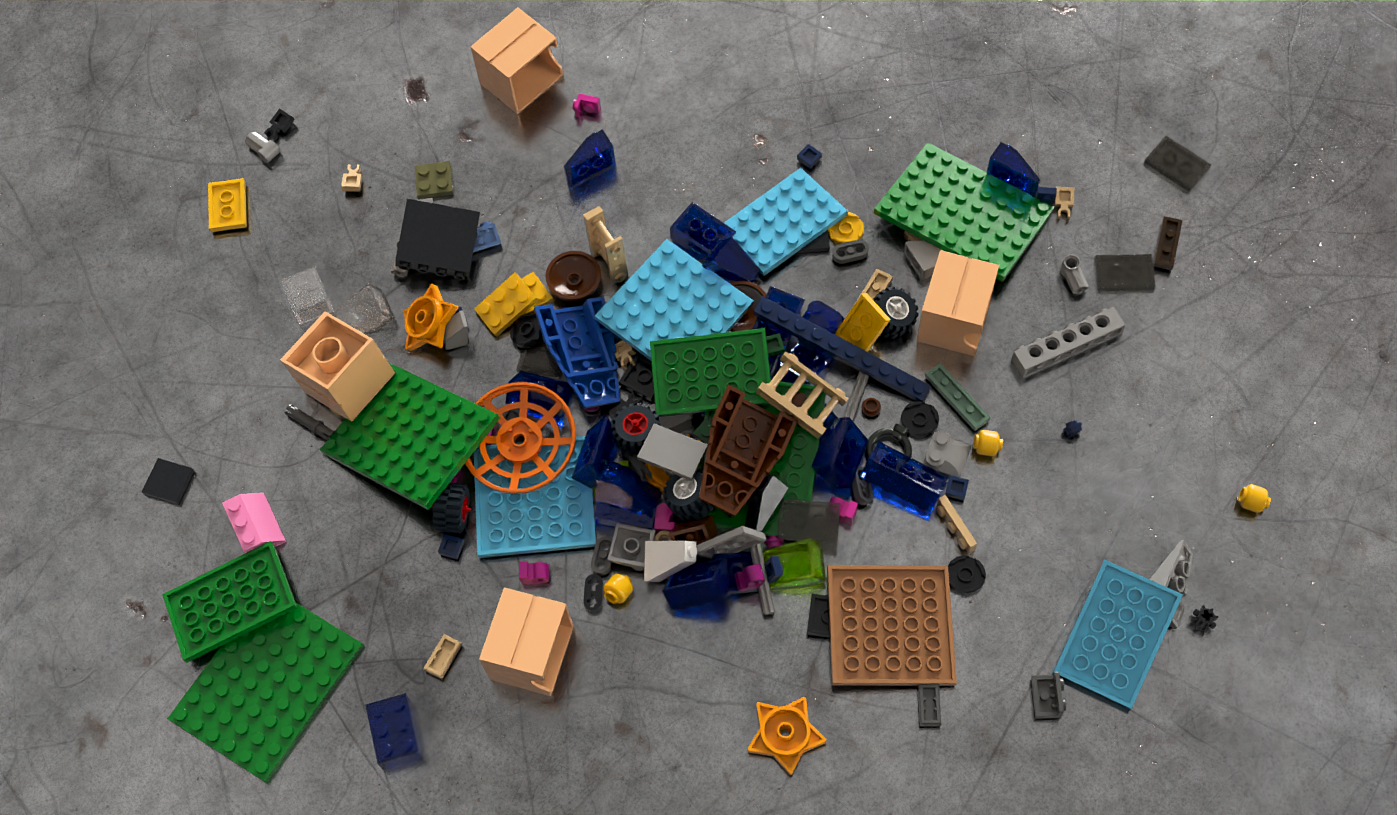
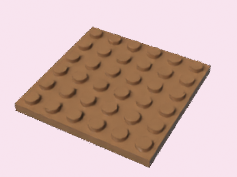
M827 566L832 685L918 686V684H939V686H956L948 566Z

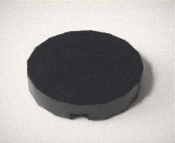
M526 313L518 318L519 321L512 325L510 331L511 340L521 348L534 346L543 337L536 314Z
M916 401L906 405L902 411L900 422L902 426L908 429L909 436L918 439L927 438L937 430L939 415L931 404Z
M963 555L954 558L948 564L949 586L952 591L967 596L981 590L985 583L986 572L979 560Z

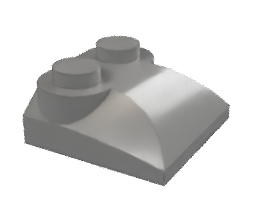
M944 431L934 432L922 469L947 477L950 475L961 477L971 445L950 437Z
M617 523L607 560L632 567L636 571H643L645 568V541H655L656 531Z

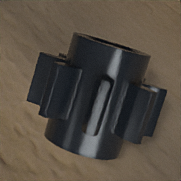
M1203 605L1200 611L1197 609L1193 611V615L1196 617H1193L1191 622L1195 623L1196 630L1203 629L1206 633L1209 627L1212 629L1216 627V623L1213 621H1216L1218 616L1214 615L1213 608L1207 609Z

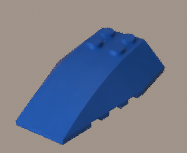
M604 297L587 299L582 306L554 310L552 304L534 307L544 342L584 409L620 402L619 381L616 372L618 367L615 358L616 345H614L615 334L595 320L594 317L606 304Z

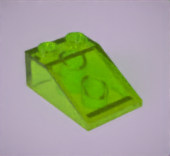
M812 538L763 551L764 563L771 556H779L780 563L783 566V575L775 583H769L770 590L809 587L826 582L822 544Z

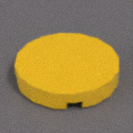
M848 212L846 217L828 229V236L837 245L861 240L864 234L863 222H861L856 214Z

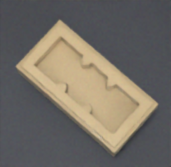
M443 634L423 670L442 680L460 650L462 643Z

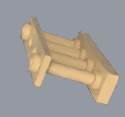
M598 206L583 214L590 253L594 258L599 255L603 257L608 265L610 280L613 285L617 282H622L628 276L623 238L619 236L613 239L606 229L603 210Z
M785 352L780 358L784 362L782 367L770 383L765 384L762 382L755 393L779 411L797 419L799 426L819 439L826 430L823 427L826 418L837 403L843 406L849 398L846 397V394L841 389H835L800 363L795 355ZM792 368L800 375L785 395H780L776 392L775 388L788 370ZM808 380L816 387L802 406L796 407L792 404L791 399L803 383ZM823 391L831 397V400L817 419H812L807 415V411Z

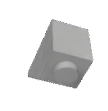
M459 311L452 316L445 327L443 343L446 350L468 345V325L463 311Z

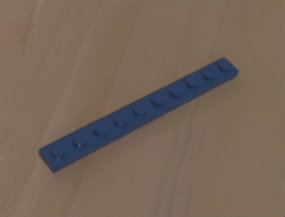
M763 296L753 312V315L915 401H924L931 385Z

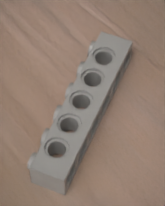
M1114 307L1108 310L1106 308L1102 309L1092 317L1087 316L1083 318L1079 323H1071L1063 330L1053 331L1043 339L1037 338L1025 347L1024 345L1019 346L1013 352L1012 362L1022 378L1027 377L1122 334L1125 323Z

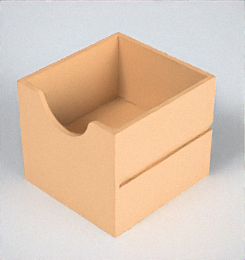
M518 7L470 47L480 84L516 114L521 112L563 76L562 66L554 58L550 46L555 48L558 46L557 38Z
M940 250L922 308L917 341L975 356L992 298L999 265L973 258L969 259L965 256Z
M324 312L280 359L306 394L351 422L395 374V371L372 338L327 312Z
M504 588L479 658L489 679L551 696L574 627L567 605L562 602Z

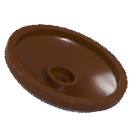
M564 252L556 256L548 265L545 276L549 290L560 299L566 301L582 300L593 294L598 288L601 281L600 266L595 258L585 252Z
M731 282L732 286L754 301L752 307L734 325L731 331L757 329L765 320L753 315V312L762 296L768 299L767 294L761 287L752 282Z

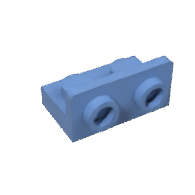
M490 221L484 222L477 228L473 253L501 245L495 223L491 224Z

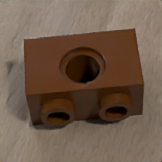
M712 515L702 517L698 521L694 519L693 522L678 523L669 532L672 541H694L696 545L713 539L718 534Z

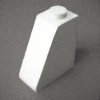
M645 541L644 581L660 582L695 563L697 555L696 542Z

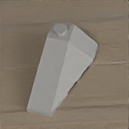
M1184 540L1177 544L1150 580L1183 595H1187L1188 588L1185 587L1186 577L1190 576L1193 553ZM1182 599L1169 625L1172 628H1178L1183 616L1185 606L1182 605Z

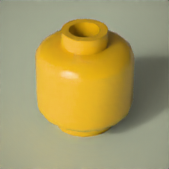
M981 430L978 434H975L973 449H976L977 454L993 457L998 451L1002 450L1003 439H1000L998 432Z
M1250 484L1241 489L1238 501L1241 502L1243 509L1260 513L1264 508L1267 509L1269 507L1271 498L1268 497V491L1265 488Z
M624 574L612 575L603 587L604 596L613 604L625 602L633 591L631 579Z

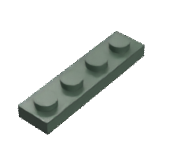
M941 363L925 373L927 380L974 431L990 421V416Z

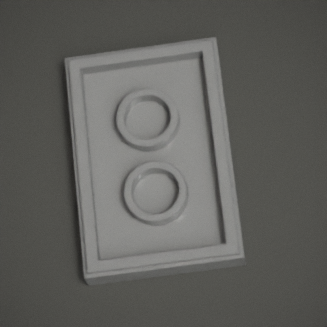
M653 424L637 459L692 481L707 451L708 444Z
M741 526L696 545L697 554L719 561L765 542L766 536L765 533Z

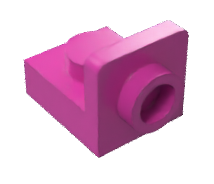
M579 93L577 100H574L572 109L575 111V117L579 118L582 110L589 113H599L601 109L599 97Z

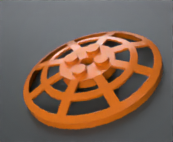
M515 382L490 390L475 403L482 407L485 406L486 409L498 414L500 417L498 423L501 425L497 436H486L479 445L485 464L475 469L470 458L465 463L479 482L501 493L522 494L548 485L564 471L575 449L576 427L569 407L555 392L535 383ZM520 391V402L507 404L498 410L491 402L495 397L504 393ZM528 391L543 394L556 403L547 411L537 404L528 402ZM520 409L519 417L507 421L502 415L510 410ZM527 409L537 411L543 417L535 423L527 418ZM561 409L569 421L571 437L560 438L559 427L553 417ZM548 422H550L553 428L554 438H543L541 429ZM517 437H525L522 444H515ZM486 443L496 444L500 452L491 460L487 453ZM570 445L565 461L554 472L549 465L555 458L559 446ZM542 446H553L549 457L544 462L538 456ZM506 459L514 463L513 472L503 471L496 465ZM532 460L538 466L532 471L521 473L522 463ZM489 470H493L500 476L510 478V487L503 488L494 485L481 475ZM540 472H543L548 477V479L535 486L518 489L519 479L529 478Z

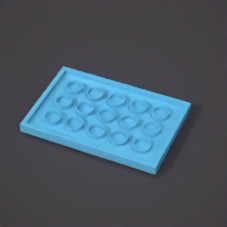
M799 168L718 226L717 231L765 276L846 217L848 210L802 168Z
M1104 559L1054 672H1059L1060 676L1132 709L1183 594Z

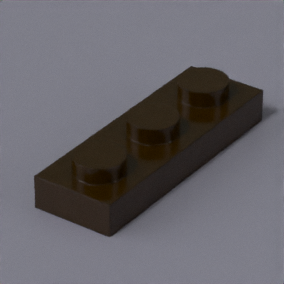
M1164 216L1154 267L1168 270L1173 269L1183 220Z

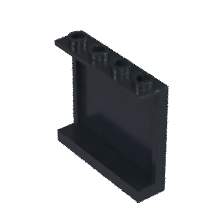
M407 198L395 266H399L403 270L416 269L420 273L432 272L443 277L446 275L454 276V278L459 280L469 279L480 212Z

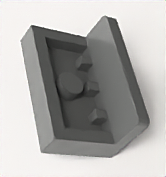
M1054 672L1053 675L1032 676L1035 719L1061 718L1064 711H1066V699L1062 698L1061 691H1064V680L1060 678L1059 672Z

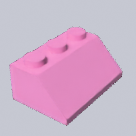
M264 493L239 494L222 503L244 553L269 541H272L275 547L286 542Z

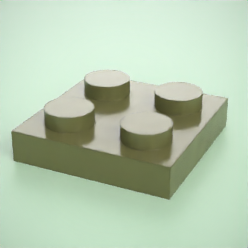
M450 161L415 165L418 199L453 195Z

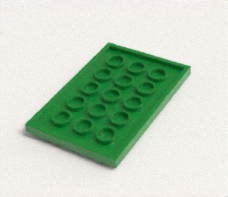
M765 328L650 341L656 414L659 417L716 411L727 385L746 393L744 399L757 406L770 405L769 402L755 393L762 382L766 384L771 381Z
M272 541L162 594L182 658L186 663L297 608Z

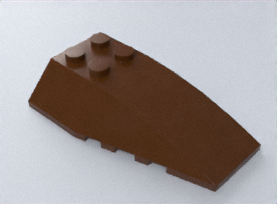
M727 385L712 418L698 499L732 516H736L755 489L758 488L766 475L772 470L773 466L783 456L798 420L781 411L775 415L745 400L744 396L746 393Z

